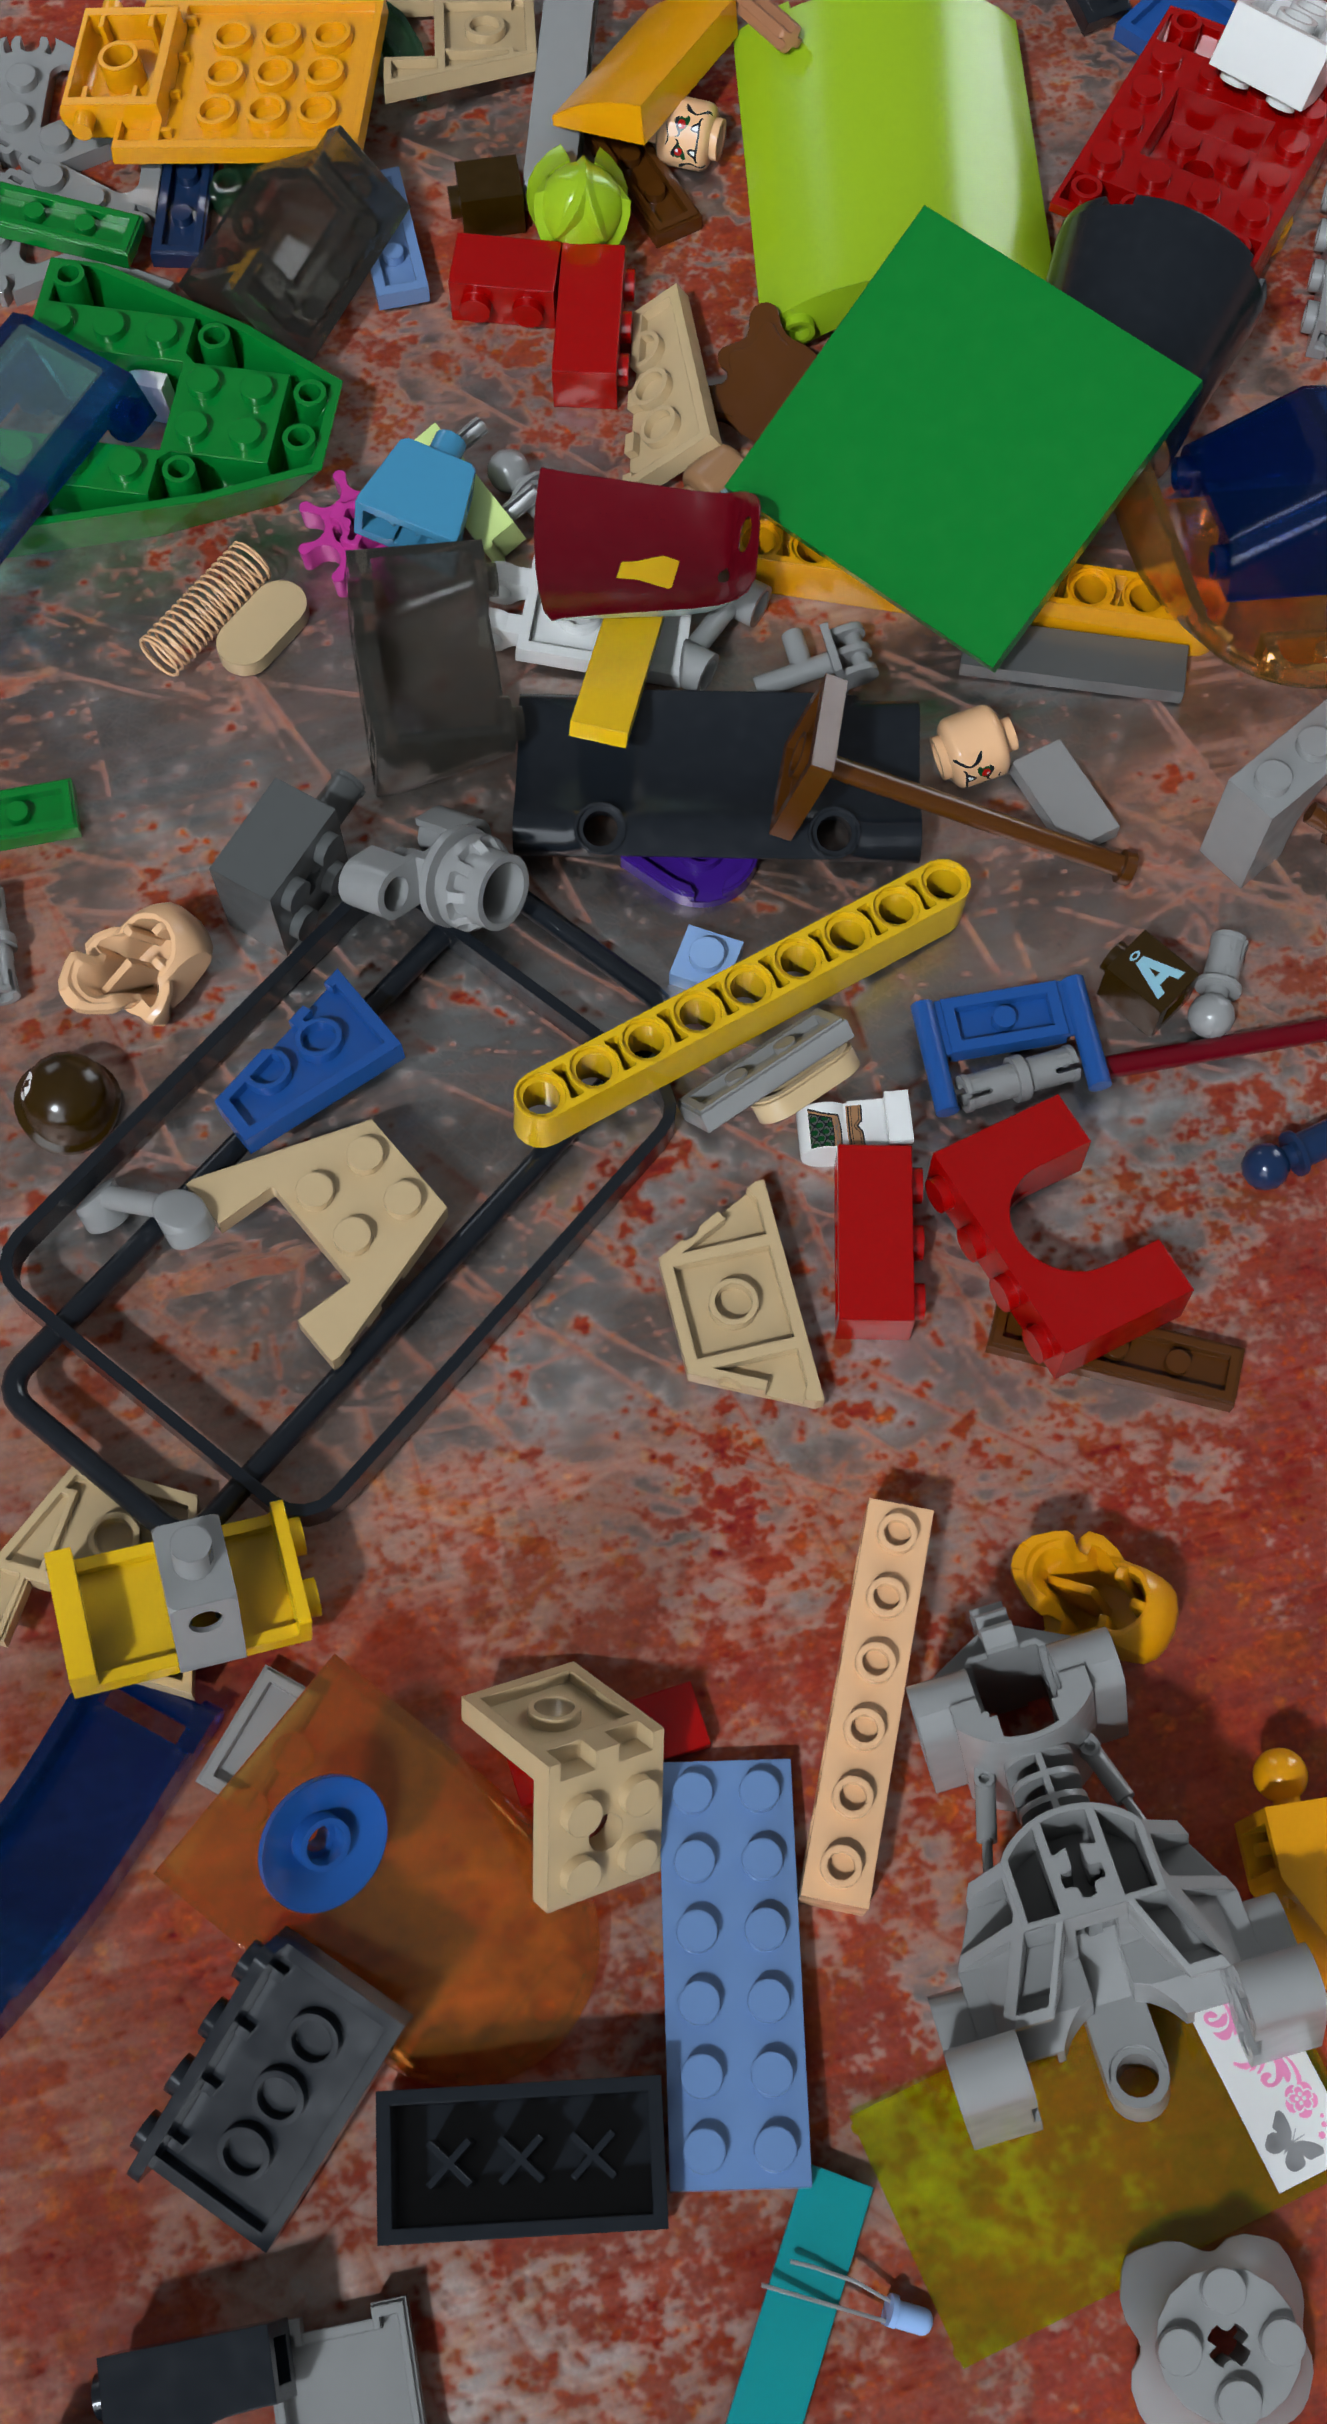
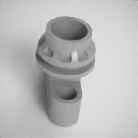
M442 805L435 806L415 818L416 825L420 826L418 844L421 851L399 846L391 852L371 845L351 857L344 865L339 877V895L342 901L350 906L387 920H395L421 904L424 914L431 922L447 928L454 927L464 932L476 931L481 928L500 931L508 927L521 912L529 887V874L525 862L519 856L509 853L502 841L492 836L490 826L485 820Z

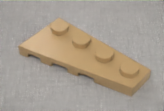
M677 283L634 311L630 367L636 372V382L633 389L628 391L627 409L633 414L632 432L625 435L624 454L630 458V473L623 475L622 478L625 481L662 486L685 471L699 457L722 445L689 297Z

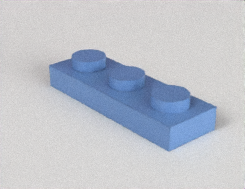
M399 166L348 175L379 311L430 302L429 285Z

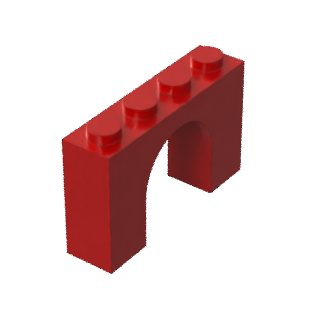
M1059 1094L934 1152L925 1181V1190L931 1204L939 1213L946 1212L957 1229V1239L963 1253L971 1262L978 1261L988 1276L990 1291L996 1304L1002 1311L1006 1313L1010 1311L1023 1330V1342L1030 1356L1039 1364L1044 1362L1054 1379L1180 1317L1194 1291V1288L1160 1239L1103 1267L1088 1271H1066L1049 1266L1035 1258L1020 1243L1012 1227L1010 1219L1011 1209L1023 1198L1081 1171L1091 1140Z

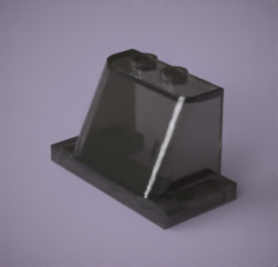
M341 125L329 128L315 149L255 168L178 286L195 303L233 319L251 323L261 333L312 362L411 206Z

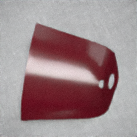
M541 467L535 502L534 555L538 591L544 613L551 621L684 616L710 612L730 604L747 593L756 578L761 517L759 498L755 494L744 491L730 493L694 491ZM747 517H750L752 523L751 535L747 548L742 553L740 550V535ZM659 556H666L680 561L672 588L670 589L641 580L616 578L621 562H634ZM728 568L729 580L727 582H719L718 575Z

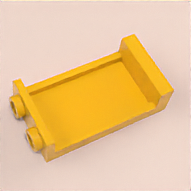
M283 1499L269 1502L270 1512L266 1515L221 1525L239 1602L247 1656L311 1641L312 1618L322 1616L314 1577L302 1579L297 1557L307 1555L302 1524L299 1516L287 1519ZM153 1541L75 1560L71 1547L44 1553L68 1680L75 1699L181 1673ZM213 1611L204 1612L192 1619V1626H210L219 1619L215 1617V1612Z

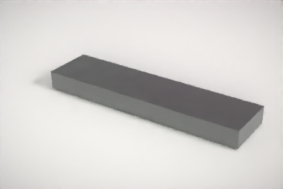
M1030 625L995 673L964 652H961L959 675L1181 704L1185 693L1189 645Z

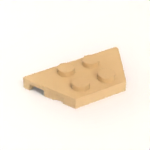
M765 1180L755 1181L747 1188L746 1194L723 1213L717 1211L699 1226L694 1236L688 1240H681L658 1258L659 1270L687 1380L812 1409L824 1406L825 1399Z

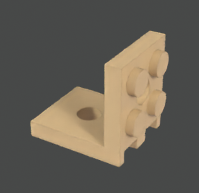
M574 1661L461 1696V1720L534 1779L533 1901L548 1914L660 1871L664 1727ZM608 1814L606 1823L601 1831L589 1838V1835L598 1828L602 1817Z

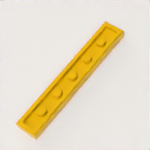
M659 556L639 561L621 562L616 578L640 580L670 589L672 588L680 561L666 556ZM665 616L603 618L570 720L569 736L626 749Z

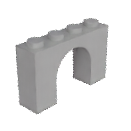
M1327 699L1239 770L1227 782L1199 851L1240 889L1281 855L1297 820L1310 802L1327 784Z

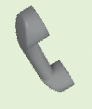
M755 579L747 593L730 604L712 610L706 615L691 636L683 642L679 666V683L681 688L685 690L706 691L719 663V655L709 650V648L732 619L752 628L755 627L768 606L772 592L771 586Z
M114 1178L108 1179L96 1187L76 1209V1213L86 1230L92 1234H102L115 1229L130 1214L155 1218L170 1246L177 1250H185L201 1244L210 1237L216 1226L215 1220L204 1201L193 1192L173 1189L163 1193H155L119 1187Z

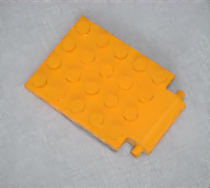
M104 0L102 8H85L60 106L61 119L79 140L113 138L111 152L114 164L361 162L389 14L386 0H146L145 7H123L119 0Z

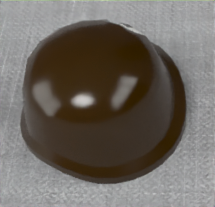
M67 1051L53 1053L40 1059L35 1066L23 1074L16 1085L13 1104L20 1126L35 1144L54 1154L76 1155L97 1147L110 1135L119 1116L122 1096L118 1081L106 1067L93 1061L88 1056Z

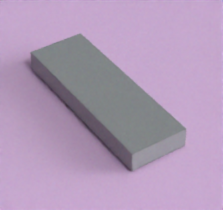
M816 1008L678 1099L679 1101L676 1104L684 1120L710 1133L855 1036L847 1019Z

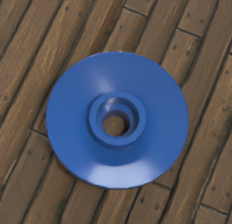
M345 1774L318 1776L302 1783L288 1793L270 1815L259 1843L258 1867L262 1882L269 1894L284 1907L295 1912L307 1914L329 1911L346 1903L358 1894L377 1870L386 1847L388 1834L387 1816L378 1795L361 1780ZM318 1829L315 1838L309 1842L312 1834Z

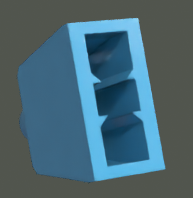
M445 429L436 432L430 446L410 438L401 439L358 494L355 500L354 533L452 573L456 566L472 502L476 468L471 463L461 460L466 450L465 441L455 432Z

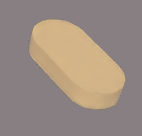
M286 580L268 582L261 586L222 627L217 635L216 647L220 661L226 670L238 676L256 675L264 671L302 631L309 620L308 602L302 588Z
M850 1042L844 1043L752 1104L751 1107L759 1122L762 1124H772L794 1115L854 1074L860 1067L861 1062Z

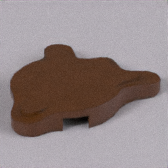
M769 302L760 303L753 308L750 313L749 331L745 338L723 347L718 352V362L727 373V379L721 384L709 385L716 421L730 425L744 440L752 445L758 440L817 357L809 347L793 340L786 334L782 327L778 309Z

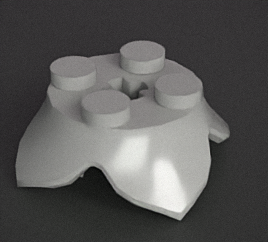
M1243 2233L1226 2238L1212 2251H1202L1183 2242L1159 2241L1138 2248L1124 2256L1119 2298L1125 2321L1135 2334L1140 2345V2354L1131 2369V2391L1138 2412L1145 2424H1288L1303 2411L1309 2399L1314 2374L1312 2354L1306 2343L1303 2331L1304 2298L1297 2273L1289 2256L1278 2242L1264 2236ZM1217 2325L1221 2329L1228 2331L1235 2325L1237 2333L1233 2338L1237 2340L1234 2350L1229 2355L1220 2353L1215 2359L1211 2358L1209 2354L1216 2347L1208 2341L1211 2330Z

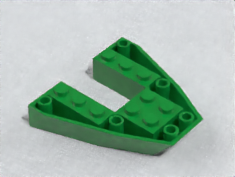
M55 257L50 258L25 341L40 385L118 395L125 375L131 370L141 369L168 374L175 395L160 450L0 430V559L162 536L275 506L322 470L343 381L248 324L106 264Z

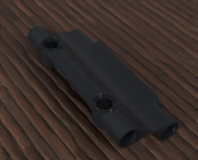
M643 690L626 749L569 736L570 720L579 695L520 694L517 771L512 826L514 855L573 856L599 859L611 858L613 856L819 860L830 864L837 862L919 863L922 849L921 809L830 778L791 841L769 834L784 744L814 693ZM846 694L837 755L920 784L919 701L859 700V697L856 695ZM596 816L610 817L616 822L618 827L615 839L605 846H596L588 842L585 836L588 822ZM828 820L842 823L847 829L849 836L846 847L841 850L831 851L821 846L817 838V829L820 824Z

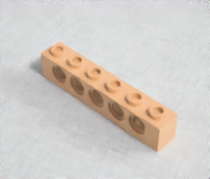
M869 1498L861 1528L799 1885L798 1903L858 1916H863L869 1910L934 1510Z

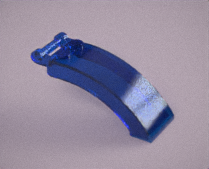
M138 1684L117 1688L185 1726V1730L175 1745L104 1705L112 1690L77 1699L74 1698L73 1692L68 1696L34 1754L0 1803V2040L56 1975L108 1904L151 1838L205 1744L212 1739L218 1730L225 1713L223 1708L208 1700L200 1704L190 1699Z

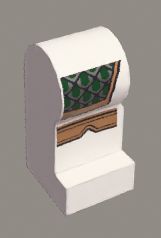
M908 1089L884 1091L883 1098L846 1101L843 1104L838 1102L812 1103L796 1113L800 1159L802 1163L808 1166H834L838 1144L912 1146L913 1150L914 1133Z

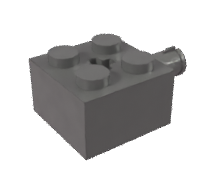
M336 769L317 798H314L275 777L209 868L230 926L286 956L298 940L304 941L312 933L318 921V912L330 895L336 896L339 894V877L344 865L348 861L340 826L358 800L366 793L364 791L365 787L360 780L347 771Z

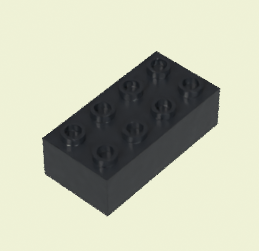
M661 2075L376 2091L377 2246L669 2229Z

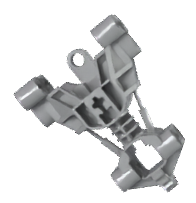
M1002 1601L969 1610L974 1638L932 1679L905 1688L936 1794L968 1784L971 1796L975 1799L976 1842L982 1844L983 1874L969 1882L967 1887L966 1904L968 1914L958 1969V1976L962 1986L927 1996L953 2088L974 2150L1044 2130L1027 2063L1058 2055L1059 2063L1066 2061L1071 2042L1083 2023L1108 2098L1114 2109L1125 2119L1135 2122H1147L1160 2116L1168 2106L1171 2094L1168 2062L1147 2003L1169 2010L1186 2024L1195 2022V2013L1229 2003L1239 2041L1251 2067L1322 2046L1327 2024V1993L1308 1945L1305 1942L1297 1944L1278 1896L1275 1892L1242 1901L1237 1888L1230 1880L1215 1869L1189 1844V1834L1177 1820L1146 1819L1132 1799L1135 1793L1100 1746L1102 1743L1129 1735L1125 1677L1108 1629L1104 1626L1070 1636L1013 1626L1011 1620H1009L1006 1608L1003 1607ZM1045 1698L1054 1716V1724L1034 1733L1007 1737L1003 1735L997 1715L990 1717L989 1714L997 1712L999 1715L1028 1706V1702ZM1093 1771L1117 1805L1121 1806L1124 1804L1127 1810L1109 1804L1090 1802L1088 1794L1082 1786L1090 1778ZM996 1809L1016 1812V1817L1022 1828L1008 1843L1000 1863L993 1867L992 1844L998 1841ZM1132 2067H1142L1155 2075L1158 2080V2086L1148 2096L1136 2098L1128 2095L1121 2089L1118 2084L1119 2078L1124 2071Z

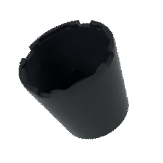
M1136 195L1133 204H1110L1107 197L1104 196L1081 204L1065 218L1055 241L1046 281L1203 380L1201 392L1132 485L1138 486L1157 480L1170 466L1259 321L1266 304L1267 283L1265 278H1258L1250 266L1254 255L1248 247L1227 228L1208 216L1184 205L1151 196Z

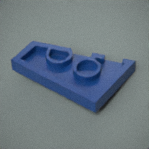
M338 968L324 982L326 991L310 1008L302 1006L289 1020L291 1029L272 1049H262L214 1100L220 1115L250 1154L406 1058L400 1041Z

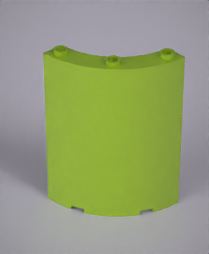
M810 0L792 8L789 1L778 5L801 26L798 36L802 39V42L797 49L792 47L787 53H781L749 24L738 30V37L733 41L758 300L759 304L769 302L775 305L780 314L782 327L788 336L806 345L812 340L835 330L924 205L1046 281L1052 254L1016 20L986 0Z

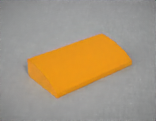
M665 0L648 8L552 115L553 126L645 146L679 106L680 102L686 98L738 37L736 0Z

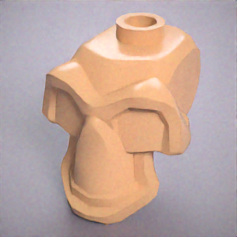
M172 902L151 904L134 913L120 927H111L95 933L85 943L86 954L80 951L71 952L65 960L58 979L59 993L65 1004L77 1013L113 1014L125 1009L127 1012L141 1017L150 1025L164 1027L170 1020L172 1009L184 1000L210 965L213 953L210 935L202 922L182 906Z

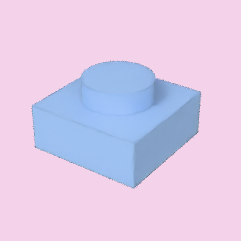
M689 924L669 972V984L687 990L740 962L743 955L744 942Z

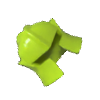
M559 144L548 151L535 165L528 179L526 190L528 210L541 240L559 241L569 244H620L627 230L631 213V200L628 197V187L621 169L601 147L597 151L594 164L585 156L570 163L568 154L563 146Z

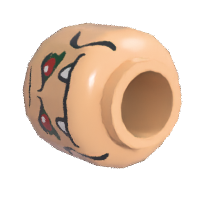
M686 96L648 142L656 144L657 157L666 165L703 172L712 161L718 162L721 157L726 137V119L720 118L718 107L715 103Z
M985 704L944 717L937 726V735L930 737L932 754L942 780L951 779L962 789L1006 774L1011 764L1010 752L1019 749L1017 735L1010 718L999 719L996 712Z

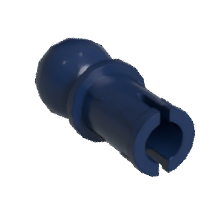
M1327 1119L1296 1133L1291 1130L1282 1132L1279 1135V1147L1276 1144L1263 1143L1250 1148L1245 1153L1241 1162L1242 1175L1248 1184L1255 1189L1263 1191L1277 1189L1286 1181L1290 1169L1297 1176H1305L1310 1172L1312 1165L1327 1159Z

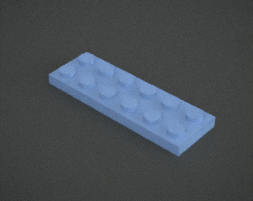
M791 1759L663 1762L660 1852L670 2193L812 2188Z

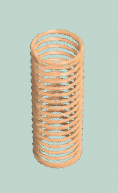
M240 541L233 542L228 550L223 552V556L217 558V562L213 563L211 568L207 569L205 574L200 576V580L195 581L194 586L189 587L188 592L184 593L182 598L178 599L177 603L171 606V610L166 611L165 616L159 618V622L153 624V629H149L147 635H143L139 639L140 647L145 656L165 674L173 677L179 676V671L184 670V665L190 664V659L196 658V653L201 652V647L207 646V641L213 640V635L219 633V629H222L225 623L230 620V617H233L236 611L248 601L247 599H250L253 593L265 584V581L271 580V571L266 561L246 543ZM235 548H239L252 556L265 570L267 577H263L258 568L246 557L237 553ZM227 561L231 562L236 570L230 567ZM243 561H245L254 571H252ZM221 566L227 569L231 577L222 571ZM215 572L220 574L227 584L218 579ZM254 577H256V578H258L259 580H261V583H260V584L257 583V581H256V579H255ZM210 579L214 580L220 589L214 586L210 582ZM248 582L254 585L256 589H252ZM204 585L210 587L211 591L216 595V597L212 595L210 592H208L205 589ZM242 588L249 591L250 595H246ZM198 591L204 593L212 605L201 597ZM235 592L241 597H243L244 601H240L239 597L235 594ZM192 596L197 598L205 609L195 603ZM230 599L238 603L239 607H235ZM187 603L193 605L199 615L189 609ZM224 605L232 609L233 613H229ZM181 609L187 611V613L194 620V622L187 618L182 613ZM217 609L225 614L227 619H223ZM175 615L181 617L185 624L203 639L204 643L199 642L195 635L177 620ZM211 615L218 619L221 622V625H218L215 622V620L211 617ZM169 621L176 624L181 632L197 645L198 649L193 648L189 641L172 627ZM206 622L212 625L216 631H212ZM196 624L208 632L210 637H206ZM164 628L170 630L176 639L192 652V655L187 654L184 648L166 633ZM158 634L164 636L173 648L185 656L187 661L181 660L178 654L163 642ZM145 641L150 643L156 654L167 665L175 669L176 673L168 671L157 662L146 647ZM175 660H176L177 662H179V664H180L181 667H178V666H177V663L175 662Z

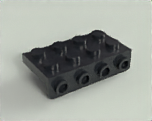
M285 1926L266 1944L256 1939L238 1961L231 1976L240 1982L230 2000L224 1996L221 1997L203 2020L197 2034L205 2039L204 2044L196 2057L188 2053L169 2077L163 2090L172 2097L162 2113L155 2109L137 2131L130 2147L137 2151L138 2154L127 2171V2175L139 2183L153 2169L265 2253L268 2252L279 2238L414 2016L288 1926Z

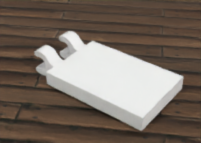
M535 555L532 568L519 567L505 561H493L489 584H491L489 601L501 605L513 604L519 600H525L522 615L508 613L498 608H483L480 631H482L480 647L491 651H502L516 646L515 661L586 672L603 618L551 621L544 613L538 591ZM692 614L665 616L646 683L680 688V656L683 642L689 637Z

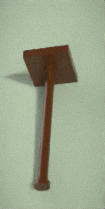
M826 673L784 744L769 830L770 835L791 841L831 778L1112 875L1113 882L1124 886L1131 882L1136 873L1139 863V855L1136 852L1124 849L1121 853L838 756L837 750L848 680Z

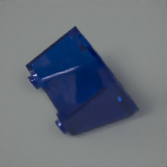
M1324 384L1299 387L1184 445L1180 456L1175 457L1171 463V484L1173 490L1180 491L1184 501L1198 500L1202 491L1219 529L1218 544L1211 545L1209 549L1208 569L1210 578L1219 581L1227 602L1327 595V386Z

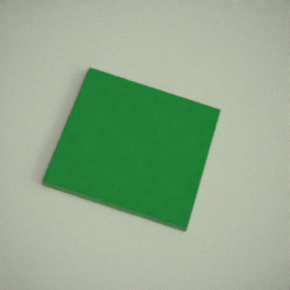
M924 205L724 487L728 493L744 491L755 494L760 500L761 515L995 673L1201 392L1203 380Z

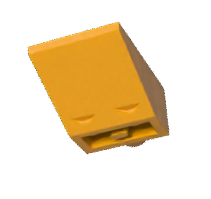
M1280 1747L1272 1748L1263 1752L1255 1761L1253 1781L1257 1790L1265 1798L1273 1801L1274 1806L1264 1807L1235 1823V1830L1251 1894L1254 1897H1259L1275 1892L1286 1913L1297 1944L1305 1942L1308 1945L1327 1991V1797L1301 1801L1300 1795L1304 1792L1308 1783V1770L1305 1762L1292 1750Z

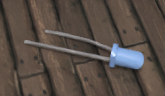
M790 2259V2264L811 2268L846 2280L885 2301L881 2317L761 2283L762 2288L878 2321L886 2327L915 2335L925 2336L933 2327V2316L928 2308L902 2301L900 2296L895 2293H889L886 2297L856 2279L814 2264Z

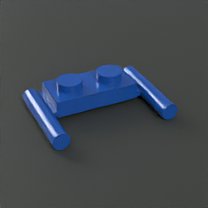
M1075 974L1067 976L1061 981L1053 980L945 998L934 1002L930 999L916 1001L910 1006L937 1117H949L955 1115L960 1110L947 1057H949L950 1062L1064 1044L1067 1042L1068 1037L1075 1036L1089 1091H1102L1112 1086L1111 1076L1083 975Z

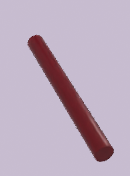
M1327 1017L1228 1034L1221 1037L1106 1055L1105 1058L1111 1079L1321 1043L1327 1041Z

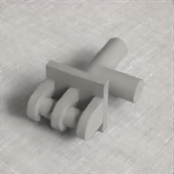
M827 622L820 624L827 652L813 657L810 655L802 629L792 628L785 631L781 638L790 665L753 677L757 692H781L822 678L826 673L848 680L846 694H849L850 689L872 682L878 677L879 671L876 663L869 661V658L872 656L870 644L862 641L865 636L863 624L860 622H849L829 629Z

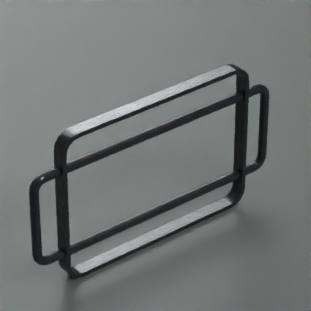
M528 890L526 901L520 912L522 915L638 998L649 1009L670 999L669 995L660 985ZM344 902L12 1233L2 1249L0 1272L3 1284L19 1307L43 1327L13 1357L4 1371L1 1391L5 1406L14 1418L150 1532L157 1526L185 1519H178L172 1516L28 1394L27 1385L33 1373L62 1344L229 1481L207 1506L193 1518L218 1514L221 1525H224L248 1498L269 1513V1502L281 1500V1498L274 1495L261 1483L582 1132L581 1130L553 1146L546 1148L534 1147L350 1348L351 1353L343 1365L335 1371L332 1368L242 1467L75 1331L165 1238L155 1218L150 1217L56 1314L26 1291L21 1285L20 1275L22 1265L29 1254L361 919L371 914ZM421 904L405 913L404 916L411 919L428 933L363 998L379 1017L446 947H449L578 1044L582 1045L604 1033L470 933L454 927H443L431 922L424 914ZM640 1050L634 1052V1054L642 1058H649L652 1052ZM597 1078L591 1086H598L605 1082ZM670 1084L648 1094L660 1107L663 1116L655 1130L330 1492L321 1499L306 1504L289 1503L283 1500L287 1519L299 1516L302 1527H311L328 1522L343 1511L660 1156L674 1135L676 1099ZM233 1132L178 1189L188 1191L186 1184L192 1179L236 1165L248 1150Z

